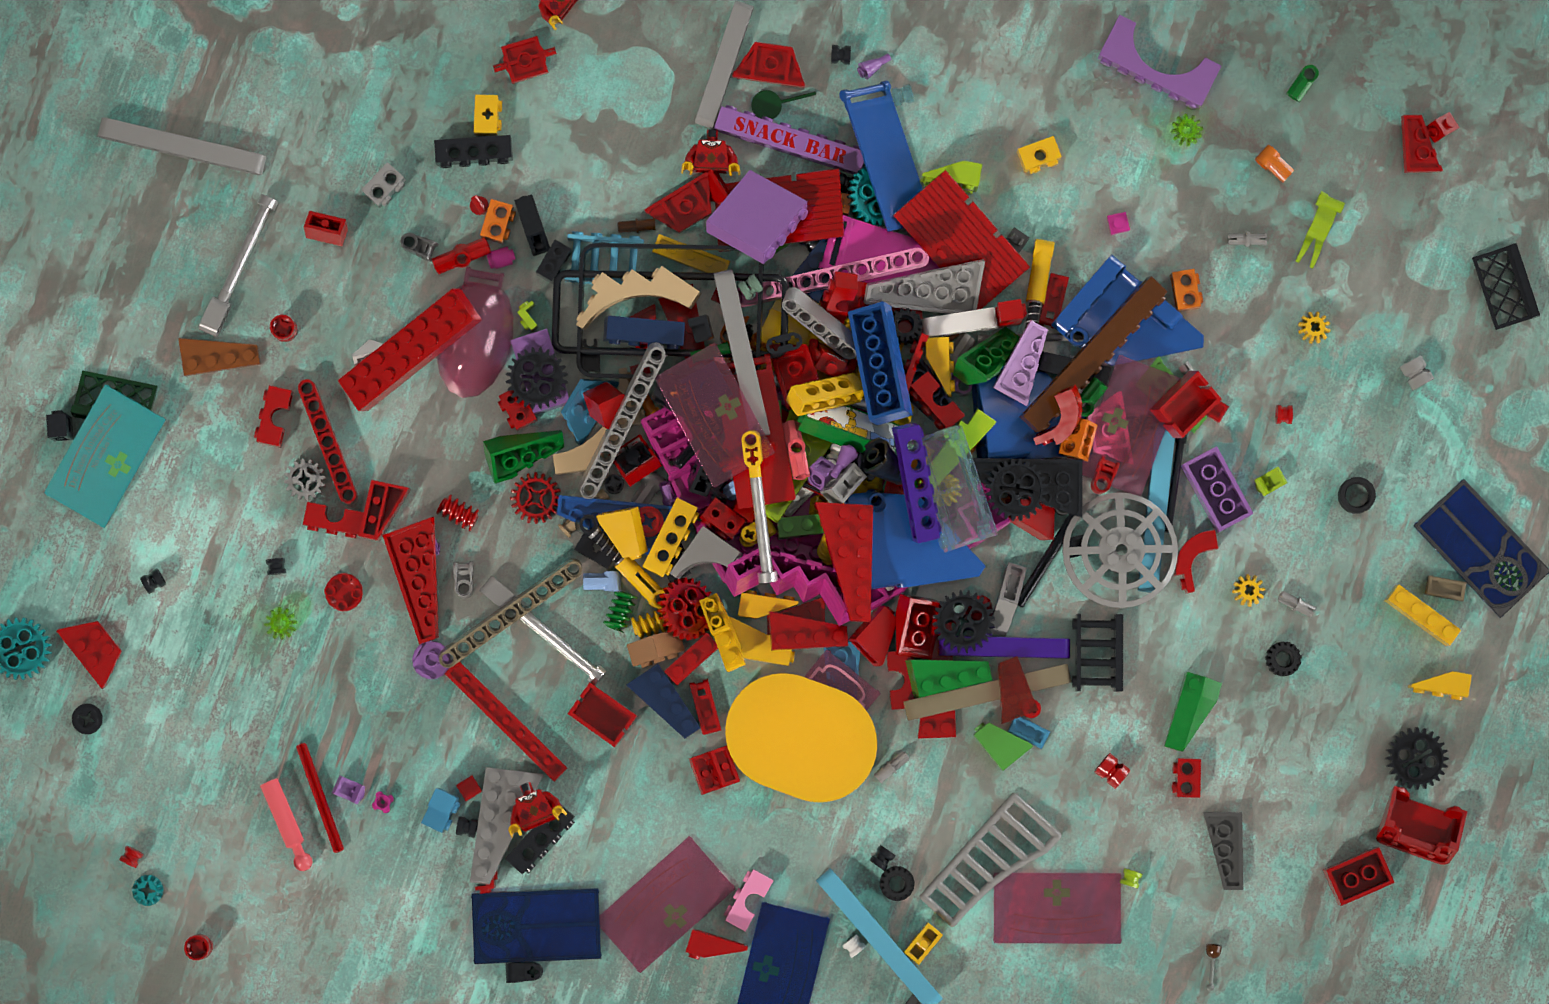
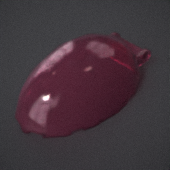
M467 266L464 282L456 288L463 291L482 319L481 322L437 356L440 376L448 390L461 398L478 396L493 385L506 363L511 347L510 340H513L514 317L509 297L502 289L505 273L496 274L479 271ZM469 277L499 282L498 287L484 283L471 282L469 281Z

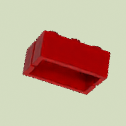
M1188 371L1149 410L1159 422H1165L1163 426L1173 438H1183L1222 399L1212 386H1207L1209 383L1199 371Z
M589 682L580 695L583 701L577 700L567 714L616 748L625 735L623 732L624 728L628 730L637 718V715Z

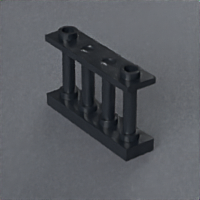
M1076 614V618H1072V630H1076L1075 676H1072V687H1075V691L1079 692L1081 691V685L1110 686L1114 688V692H1123V614H1115L1111 620H1081V614ZM1081 628H1111V630H1114V638H1111V640L1081 639ZM1081 647H1111V649H1114V657H1111V659H1081ZM1081 666L1114 668V676L1110 678H1081Z

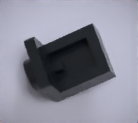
M722 472L720 476H716L709 492L711 499L716 497L724 504L727 503L728 497L721 490L729 480L727 473L724 474Z

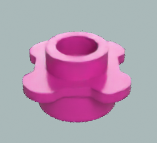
M379 791L376 793V799L372 803V808L388 813L390 812V805L394 801V797L392 795L387 796Z

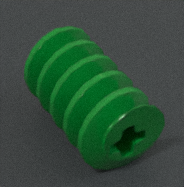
M623 591L614 592L618 599L611 600L615 606H609L608 609L613 613L606 614L610 621H603V624L608 628L624 633L621 628H627V625L623 621L630 620L626 613H633L629 606H635L636 604L632 599H638V597Z

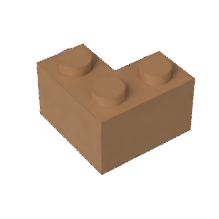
M673 631L652 635L627 644L633 667L641 665L642 668L653 665L652 661L656 664L665 661V657L671 660L679 657L678 653L685 651L682 640L679 639V636L673 637Z

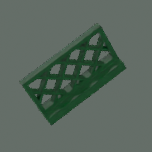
M82 370L74 405H72L70 412L75 418L86 419L92 405L96 401L90 394V391L97 387H100L102 390L103 387L101 385L107 381L113 382L116 386L113 389L118 390L120 393H122L120 388L125 385H131L134 391L128 394L127 397L130 398L137 394L142 401L139 404L152 411L158 386ZM86 376L94 378L97 382L88 389L84 384ZM145 388L151 389V396L143 400L139 392ZM88 393L92 402L87 405L79 404L80 398Z

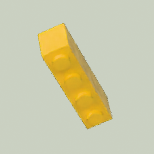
M1400 584L1395 585L1384 600L1445 646H1450L1461 631L1460 628Z

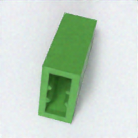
M982 722L974 729L976 733L973 736L1002 771L1033 747L1031 743L991 723L985 725Z

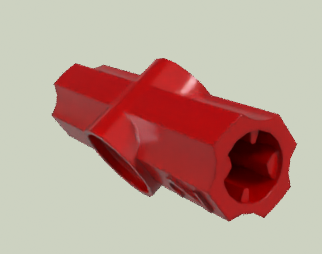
M483 237L466 245L457 244L453 250L432 258V262L436 272L441 274L456 267H466L470 264V261L490 254L491 249L487 239ZM460 254H465L464 257H458Z

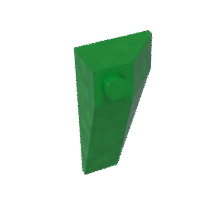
M1007 327L1002 328L958 357L953 375L966 385L987 382L1000 372L1019 341L1020 336Z
M562 430L503 435L483 441L485 458L494 484L513 479L518 476L517 473L526 467L528 469L534 466V462L541 458L546 459L564 448Z
M1185 672L1164 747L1181 752L1184 751L1216 704L1222 683L1204 676Z

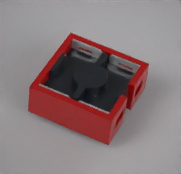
M640 434L622 445L613 461L614 466L630 487L662 466L657 456Z

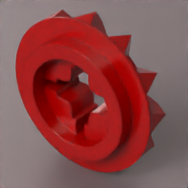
M651 506L640 508L639 513L642 524L645 522L644 514L649 519L656 517L651 523L653 529L648 527V525H642L644 536L652 537L657 535L664 524L661 512Z

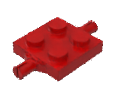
M538 36L502 46L503 62L493 65L494 72L506 69L512 84L547 74L549 72L546 66V57L557 54L555 46L544 50L539 43Z

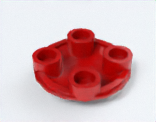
M348 573L337 574L327 582L324 589L325 598L334 609L350 611L361 602L363 587L355 576Z

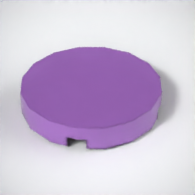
M428 641L416 648L412 662L415 671L421 677L437 679L447 672L449 668L443 667L439 662L440 651L445 648L443 644ZM449 653L443 655L444 661H451Z

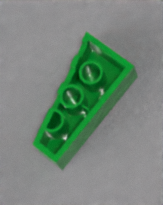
M905 661L914 698H921L993 680L988 661Z

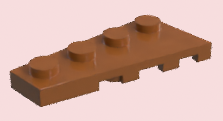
M178 338L184 376L261 365L258 345Z

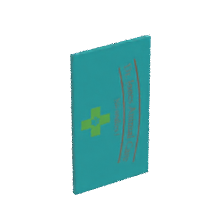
M105 384L44 494L100 525V527L105 528L166 419Z

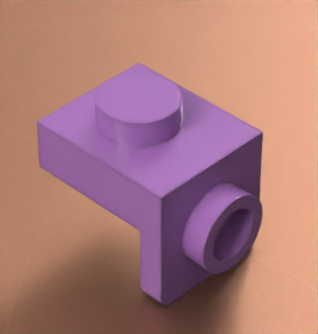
M339 775L332 793L358 804L364 797L365 786Z

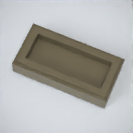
M1428 575L1425 595L1464 601L1467 582Z

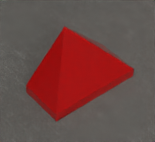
M710 170L708 172L711 202L722 203L731 191L720 174Z

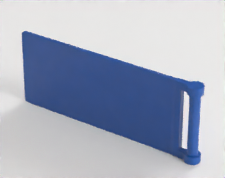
M882 81L880 84L855 90H841L839 96L848 112L886 229L890 232L904 228L893 214L923 188L890 92L891 85L889 81ZM880 91L884 93L882 97L851 103L850 100L853 97Z

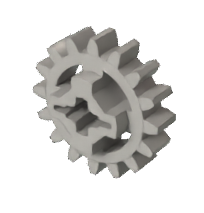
M301 459V464L294 461L295 467L288 466L290 473L284 474L288 477L287 480H284V483L289 484L286 490H292L291 496L293 497L298 494V500H301L303 496L306 501H309V496L315 499L316 492L322 493L320 487L326 486L322 483L326 476H321L324 470H318L319 464L312 465L313 461L310 459L308 463ZM308 468L313 469L317 475H311ZM298 469H300L299 474L296 477H293L295 472ZM304 475L310 478L306 484L301 482V479H304ZM314 483H317V485L315 486V488H314L313 490H311L310 487H311ZM294 485H300L302 492L296 490Z

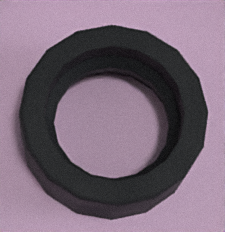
M1353 477L1346 480L1338 491V501L1341 507L1352 514H1360L1369 510L1376 499V491L1373 484L1362 477ZM1353 484L1362 485L1368 492V499L1362 506H1352L1346 499V491Z

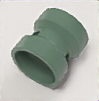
M754 273L746 281H741L737 284L747 300L752 298L754 293L764 290Z

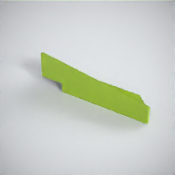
M977 409L968 424L959 421L929 465L931 470L929 480L934 489L996 424L994 419Z

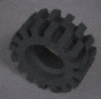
M900 308L898 312L895 310L893 317L898 342L900 345L901 343L907 345L909 342L912 344L922 334L923 328L920 315L916 314L914 310L910 311V308H906V310ZM902 320H908L913 325L908 333H902L897 328Z
M1290 642L1275 643L1266 652V666L1269 667V671L1273 672L1274 675L1282 677L1292 675L1299 669V665L1302 662L1300 650ZM1282 651L1287 652L1291 658L1290 663L1285 667L1280 666L1276 661L1277 654Z
M893 866L882 873L879 883L884 896L893 901H901L911 895L914 890L915 881L909 870L901 866ZM894 876H900L904 879L905 885L900 891H894L890 888L889 882Z

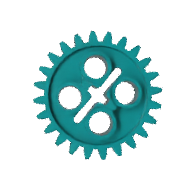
M866 167L859 169L858 173L853 174L854 179L849 181L852 187L847 188L851 192L847 198L852 199V202L848 205H854V209L851 212H858L856 218L863 217V222L869 221V224L878 227L885 226L876 197L866 205L864 204L866 200L874 197L875 193Z
M15 618L14 623L8 619L7 626L2 623L0 624L2 628L0 631V674L7 672V678H10L13 674L14 680H17L20 675L21 679L25 680L26 674L33 678V672L40 674L39 667L46 668L43 661H50L46 658V655L52 654V652L47 650L52 644L46 643L50 636H43L46 629L39 630L41 624L33 626L34 620H30L27 624L26 618H22L21 623L18 618ZM24 631H28L30 637L24 642L21 639V635ZM7 638L12 641V645L8 649L3 645L4 640ZM33 641L36 642L33 646L23 648L21 650L22 653L13 652L8 656H4L6 652L18 649V645L26 646ZM31 649H35L37 652V656L34 659H30L28 656ZM17 656L19 663L13 667L10 663L11 658Z

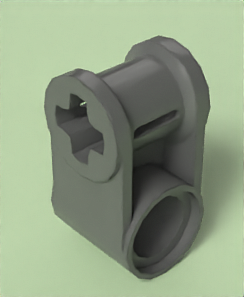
M405 233L400 240L401 246L405 251L432 262L431 257L435 247L439 245L435 241L413 233ZM407 238L415 240L412 247L404 245V241Z

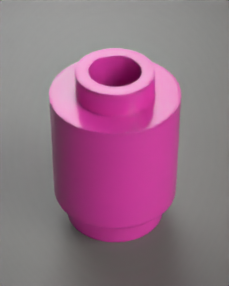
M508 246L493 250L490 254H487L491 269H500L513 265V260H516L513 249L509 250Z

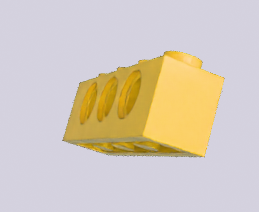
M855 373L794 385L791 387L786 401L797 416L860 403L864 392L861 381Z
M676 498L642 566L644 569L664 578L665 574L669 576L674 566L671 562L674 557L678 558L682 550L679 546L682 540H687L691 532L688 528L691 522L695 524L699 516L697 507ZM678 516H683L686 519V524L682 527L675 524V519ZM668 534H676L678 537L677 542L674 544L668 543L666 540ZM660 551L668 552L669 558L666 561L658 559Z

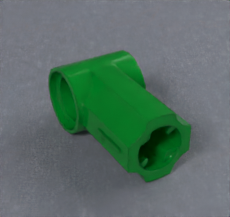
M1314 65L1305 66L1286 94L1300 103L1311 85L1318 78L1319 71ZM1305 70H1311L1314 77L1312 79L1306 78L1304 75Z
M1095 377L1080 394L1082 404L1086 403L1082 407L1081 416L1084 417L1093 413L1094 405L1108 388Z

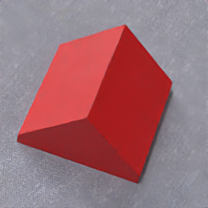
M605 382L583 392V396L590 417L609 430L625 394L610 383Z

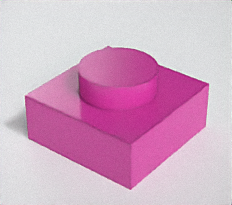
M1126 212L1107 216L1111 235L1130 231Z

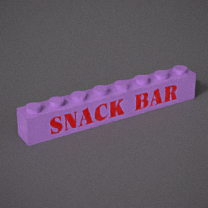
M726 105V107L721 106L714 127V130H718L719 133L833 169H839L852 175L858 173V170L863 167L864 160L859 146L853 145V147L845 145V142L837 139L830 141L827 140V136L822 134L811 135L809 134L810 131L803 128L798 130L792 129L791 125L787 123H773V119L768 117H762L761 119L755 117V114L749 111H744V113L736 111L737 108Z

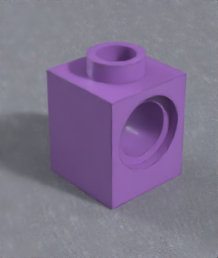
M822 456L819 457L809 468L810 477H808V483L822 490L831 480L832 476L830 474L836 465Z

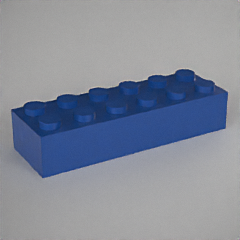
M882 301L849 311L848 315L869 421L878 426L912 416L913 413L892 307Z

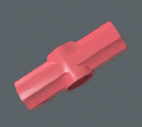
M790 420L782 423L793 479L803 480L810 477L805 443L803 442L801 431L798 430L799 422ZM794 447L799 448L800 452L795 453L791 449Z

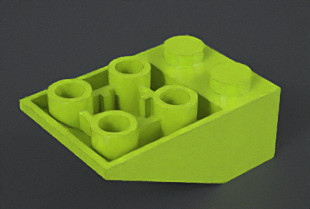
M960 161L922 173L920 182L927 186L946 170L966 194H972L977 192L983 164Z

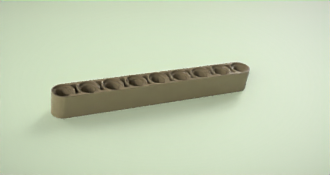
M576 558L567 560L440 651V664L445 668L454 666L574 581L582 573L581 562ZM571 564H576L579 566L577 572L572 573L568 570V567ZM556 575L563 577V581L559 584L552 581ZM541 586L546 587L548 590L544 595L537 593V589ZM523 598H530L532 603L529 606H524L521 604V600ZM508 609H514L516 615L508 617L505 612ZM492 620L500 622L498 628H492L489 624ZM481 631L485 636L482 639H476L474 633ZM465 642L469 645V648L463 651L458 648V645ZM446 653L453 656V659L449 662L444 661L442 658Z
M1068 664L913 699L903 703L907 720L910 721L1072 683Z

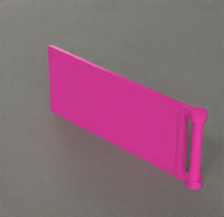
M843 215V222L846 223L844 229L845 237L841 239L834 266L913 248L922 249V247L913 237L894 231L888 232L887 229ZM836 238L828 239L822 262L819 263L818 268L833 267L829 262ZM922 253L916 254L914 258L915 262H920L923 259ZM903 257L896 260V266L899 267L904 264ZM929 257V261L924 267L863 280V282L872 283L939 269V267ZM884 261L878 263V271H882L885 268L886 263ZM866 266L859 268V275L866 273Z

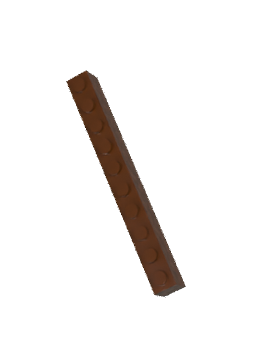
M1152 276L1147 277L1019 417L1035 432H1044L1051 425L1049 421L1061 414L1059 405L1054 397L1057 392L1075 384L1078 390L1084 389L1089 383L1088 379L1092 374L1095 376L1102 369L1101 364L1104 361L1108 362L1115 355L1113 351L1117 347L1121 348L1128 341L1126 337L1130 333L1134 334L1140 328L1139 323L1143 319L1147 320L1152 315V309L1155 305L1159 306L1164 302L1168 291Z

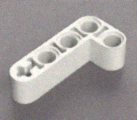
M984 308L921 319L923 334L929 335L928 338L998 329L995 308Z

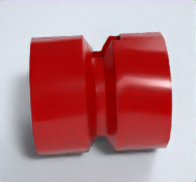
M277 315L270 322V331L277 340L289 342L296 337L298 328L289 316Z
M1109 753L1094 772L1102 779L1107 778V783L1116 789L1131 770L1123 763L1119 764L1118 759Z
M203 934L189 937L184 945L186 956L192 960L205 959L213 950L211 939Z

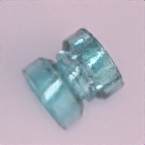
M906 84L902 88H891L895 107L901 106L905 102L908 104L914 102L910 84Z

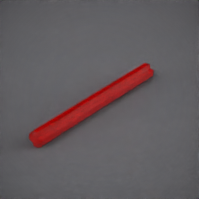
M301 743L296 746L333 852H341L344 850L307 744Z

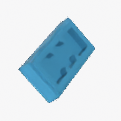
M1017 714L1007 732L1040 749L1043 748L1050 734V731Z

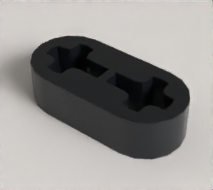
M795 332L772 337L766 343L767 352L772 355H778L794 351L801 346L802 338ZM791 336L799 340L795 347L792 344H785L786 341L791 339ZM772 341H775L777 344L783 343V346H779L777 351L769 348L772 345Z

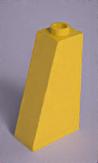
M729 616L741 645V653L744 659L789 666V662L793 663L795 651H771L769 635Z

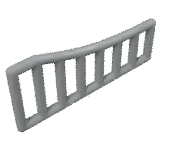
M1012 793L920 895V899L949 926L954 927L999 882L1031 861L1048 853L1061 838V833L1018 794ZM1014 803L1052 835L1045 844L1007 811ZM1003 817L1038 850L1026 855L994 825ZM990 831L1020 860L1009 865L981 839ZM975 846L979 847L1003 871L993 877L968 853ZM962 860L987 881L980 890L956 869ZM949 874L973 894L966 903L942 883ZM937 888L960 909L953 917L929 897Z

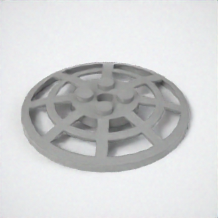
M1110 493L1086 503L1082 507V519L1089 526L1083 535L1081 547H1069L1072 531L1080 517L1073 516L1063 539V561L1072 583L1088 599L1107 607H1134L1154 598L1168 584L1177 563V538L1168 517L1151 501L1130 493ZM1123 498L1139 501L1149 506L1153 511L1145 518L1134 511L1124 510ZM1115 499L1116 510L1105 512L1096 519L1086 512L1099 502ZM1124 515L1134 517L1142 523L1135 530L1125 527ZM1116 516L1117 527L1107 531L1100 524L1106 518ZM1158 516L1161 517L1169 530L1172 545H1161L1158 532L1152 525V522ZM1147 528L1153 535L1155 545H1144L1140 535ZM1094 529L1102 537L1098 546L1087 547L1089 537ZM1119 544L1124 545L1127 549L1124 555H1119L1116 552V547ZM1156 553L1154 563L1151 569L1148 570L1141 563L1144 554ZM1161 553H1172L1170 568L1164 580L1160 582L1153 574L1159 566ZM1088 554L1099 555L1102 565L1096 571L1093 570L1089 562ZM1070 555L1082 556L1083 564L1091 576L1084 584L1078 580L1073 571ZM1136 568L1143 577L1136 582L1127 584L1126 572ZM1109 569L1118 573L1119 584L1108 582L1101 577ZM1146 581H1149L1155 588V590L1142 598L1126 602V590L1139 587ZM1098 582L1107 588L1119 590L1118 602L1103 599L1090 592L1089 589Z

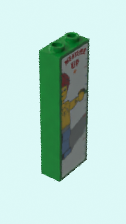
M842 406L797 417L799 431L839 446L851 445L858 453H864L866 450L864 446L872 439L878 437L888 441L896 452L892 428L901 425L888 422L877 426L869 421L868 413L850 406ZM913 440L908 442L907 447L909 450L914 447Z

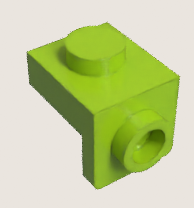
M526 301L518 307L520 310L517 313L522 319L519 322L526 331L530 329L533 332L538 328V325L527 312L535 307V303L533 301Z
M1279 467L1255 479V487L1263 496L1288 483Z

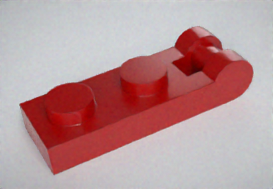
M1050 273L1045 304L1042 305L1039 317V325L1051 326L1060 315L1069 277ZM1047 312L1054 314L1053 319L1046 317Z
M708 678L696 684L695 682L689 683L703 735L721 731ZM705 689L706 695L698 696L697 691Z

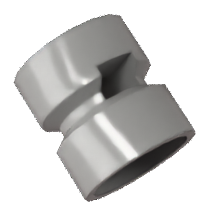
M1422 355L1399 367L1403 375L1409 377L1407 382L1412 391L1435 379L1430 369H1425L1427 364Z

